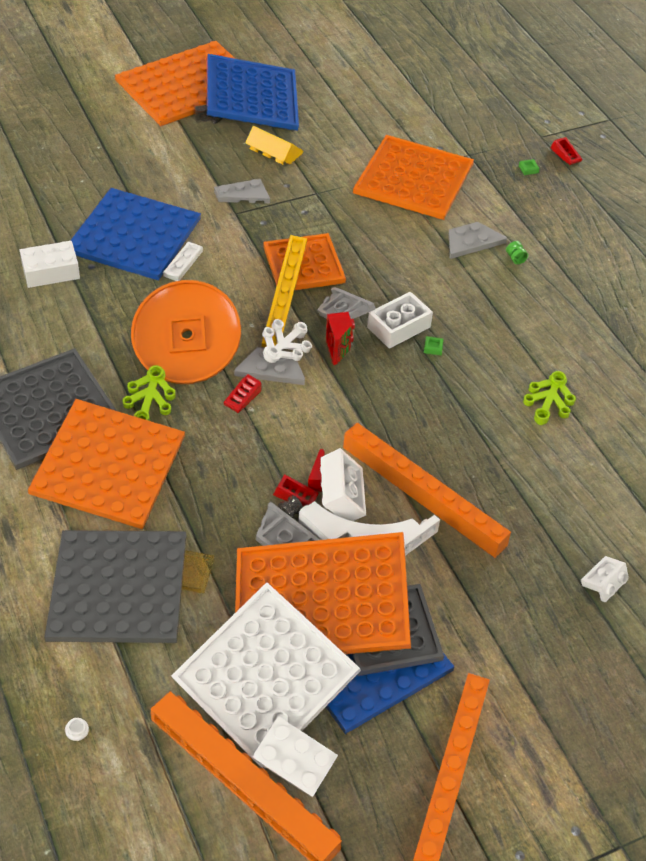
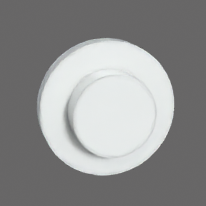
M81 718L71 719L65 727L66 736L73 741L84 739L89 732L87 722Z

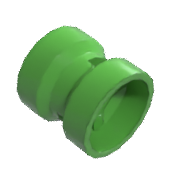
M513 241L507 246L506 252L514 264H522L527 260L528 253L523 249V245L519 241Z

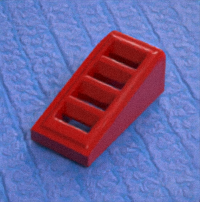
M566 137L553 141L550 148L567 164L572 165L583 160Z
M247 374L226 398L224 405L239 413L261 392V381Z
M324 449L319 450L308 479V487L316 492H323L320 467L321 457L325 456Z
M284 474L273 495L304 507L313 503L319 493ZM307 495L311 496L309 500L305 499Z

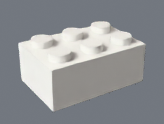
M72 241L19 249L28 288L80 279L78 261Z
M408 292L369 312L367 328L390 349L430 328L433 312L413 293Z
M341 448L321 457L320 471L322 473L323 506L333 514L350 521L366 516L363 468Z
M278 716L252 758L308 796L313 797L338 755Z

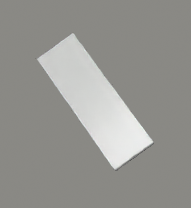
M187 242L164 270L163 276L180 281L203 252V247Z

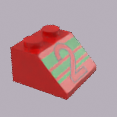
M349 312L327 314L325 340L333 365H337L350 351L351 342L354 340L352 330L355 329L354 319L350 318Z

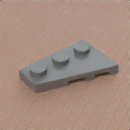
M261 179L214 187V193L218 202L238 203L240 200H249V203L264 201V203L270 204V197Z

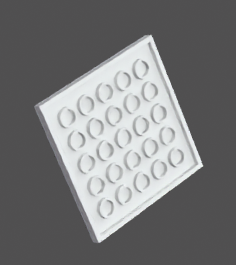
M266 583L171 676L252 758L278 716L300 731H303L361 670L271 585ZM254 760L260 767L266 769L265 766Z

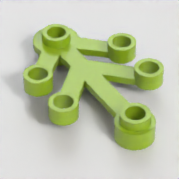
M154 365L149 368L146 376L128 383V392L133 395L123 398L124 408L131 409L136 401L144 398L142 408L134 414L135 417L150 421L149 410L153 399L159 405L162 415L166 416L171 413V405L166 403L156 390L157 384H159L164 390L166 400H174L176 397L175 389L171 388L165 381L166 375L162 367ZM149 383L147 388L139 391V387Z
M561 371L553 372L547 380L531 382L529 392L532 394L524 396L523 403L526 406H533L535 401L545 399L542 408H538L535 411L534 420L538 425H544L549 421V409L553 401L559 409L558 415L561 418L566 419L570 415L571 410L567 406H573L576 397L566 387L567 378ZM551 386L550 390L539 392L540 388ZM558 388L565 396L564 402L557 393Z

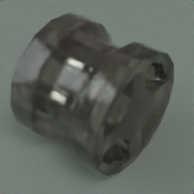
M291 495L286 502L282 501L278 504V507L292 518H294L295 514H299V511L303 508L300 500L294 495Z

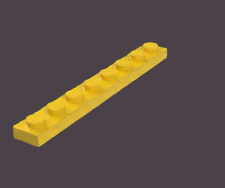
M290 235L266 327L272 328L273 321L279 319L284 323L282 328L284 333L307 238ZM274 332V335H273V337H272L274 346H276V345L278 344V343H277L276 336H275V332ZM264 337L261 344L263 348L267 347Z

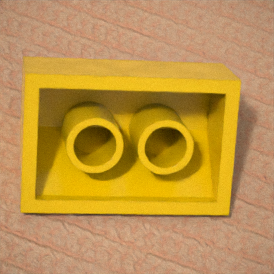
M255 126L252 127L246 140V144L250 146L249 149L257 153L260 150L263 152V156L270 159L275 157V161L282 165L284 162L290 165L303 154V150L292 143Z

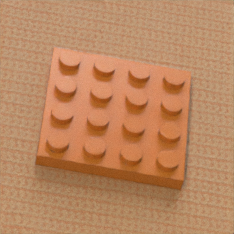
M329 233L304 236L303 238H307V244L295 290L346 283L344 271ZM289 239L263 242V248L276 286Z

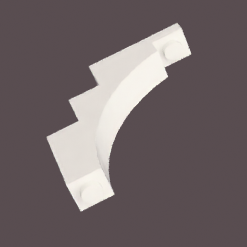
M315 501L310 505L304 506L299 511V524L320 540L403 532L405 556L437 533L440 519L435 515L429 519H424L420 525L413 518L393 524L358 523L330 513Z

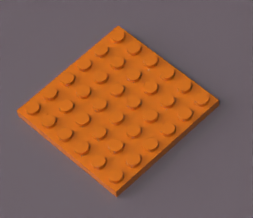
M386 135L355 184L353 193L444 220L473 166L474 159Z
M75 399L28 488V494L143 530L182 444L185 432Z

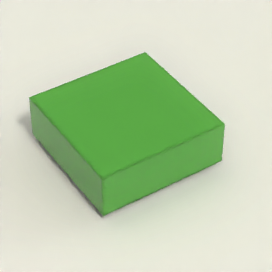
M534 159L519 161V167L524 175L539 173V167Z
M426 336L424 353L442 356L444 339Z

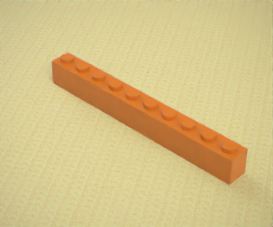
M356 423L345 432L343 445L345 450L491 556L496 558L508 546L511 531L362 425Z
M468 673L413 861H439L490 679Z
M170 691L150 709L151 720L309 861H331L341 850L342 840L334 829H328L322 824L323 822L317 814H311L305 809L304 804L298 798L291 797L281 783H275L264 768H258L253 763L248 754L237 750L235 744L229 738L225 739L221 736L213 724L206 723L197 710L190 709L181 696H175Z

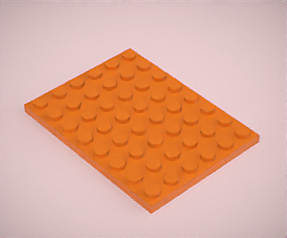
M211 41L196 48L161 58L128 71H123L115 75V80L160 126L207 110L208 54L229 58L235 57L217 41Z
M403 532L237 548L235 613L263 585L268 583L344 654L411 649Z

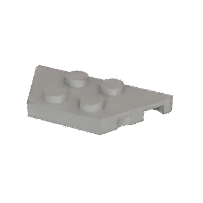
M479 222L449 229V258L452 259L505 244L507 237Z
M333 287L331 289L332 295L330 297L326 296L323 304L320 305L317 311L320 316L326 319L327 314L349 312L350 318L354 319L375 310L376 307L373 302Z
M257 347L234 370V376L245 377L249 374L260 380L298 385L305 384V377L297 361L280 358L275 363H270L264 359L263 351L265 348Z
M272 502L268 504L267 512L256 534V541L263 546L320 540Z

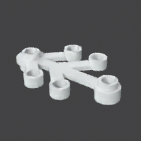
M275 319L272 323V328L265 327L262 332L267 346L263 351L264 359L270 363H275L280 358L300 361L303 352H310L312 344L306 340L302 344L291 342L295 338L305 337L307 333V325L305 323H296L292 332L285 338L282 332L284 323L281 320ZM274 332L278 343L276 346H274L272 340ZM283 349H289V350H293V351H292V352H286V351H282V350H283Z

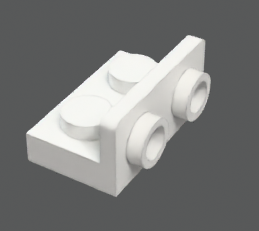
M605 556L581 579L582 586L599 592L601 601L606 602L629 579L626 563Z

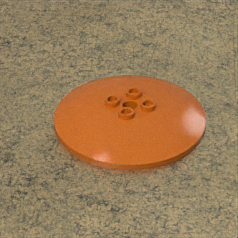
M196 280L171 282L150 293L138 307L131 327L132 345L140 363L147 370L154 365L162 367L166 375L165 381L175 384L198 383L217 375L235 356L241 338L240 318L233 302L217 287ZM190 331L192 336L186 339L182 337L183 333Z

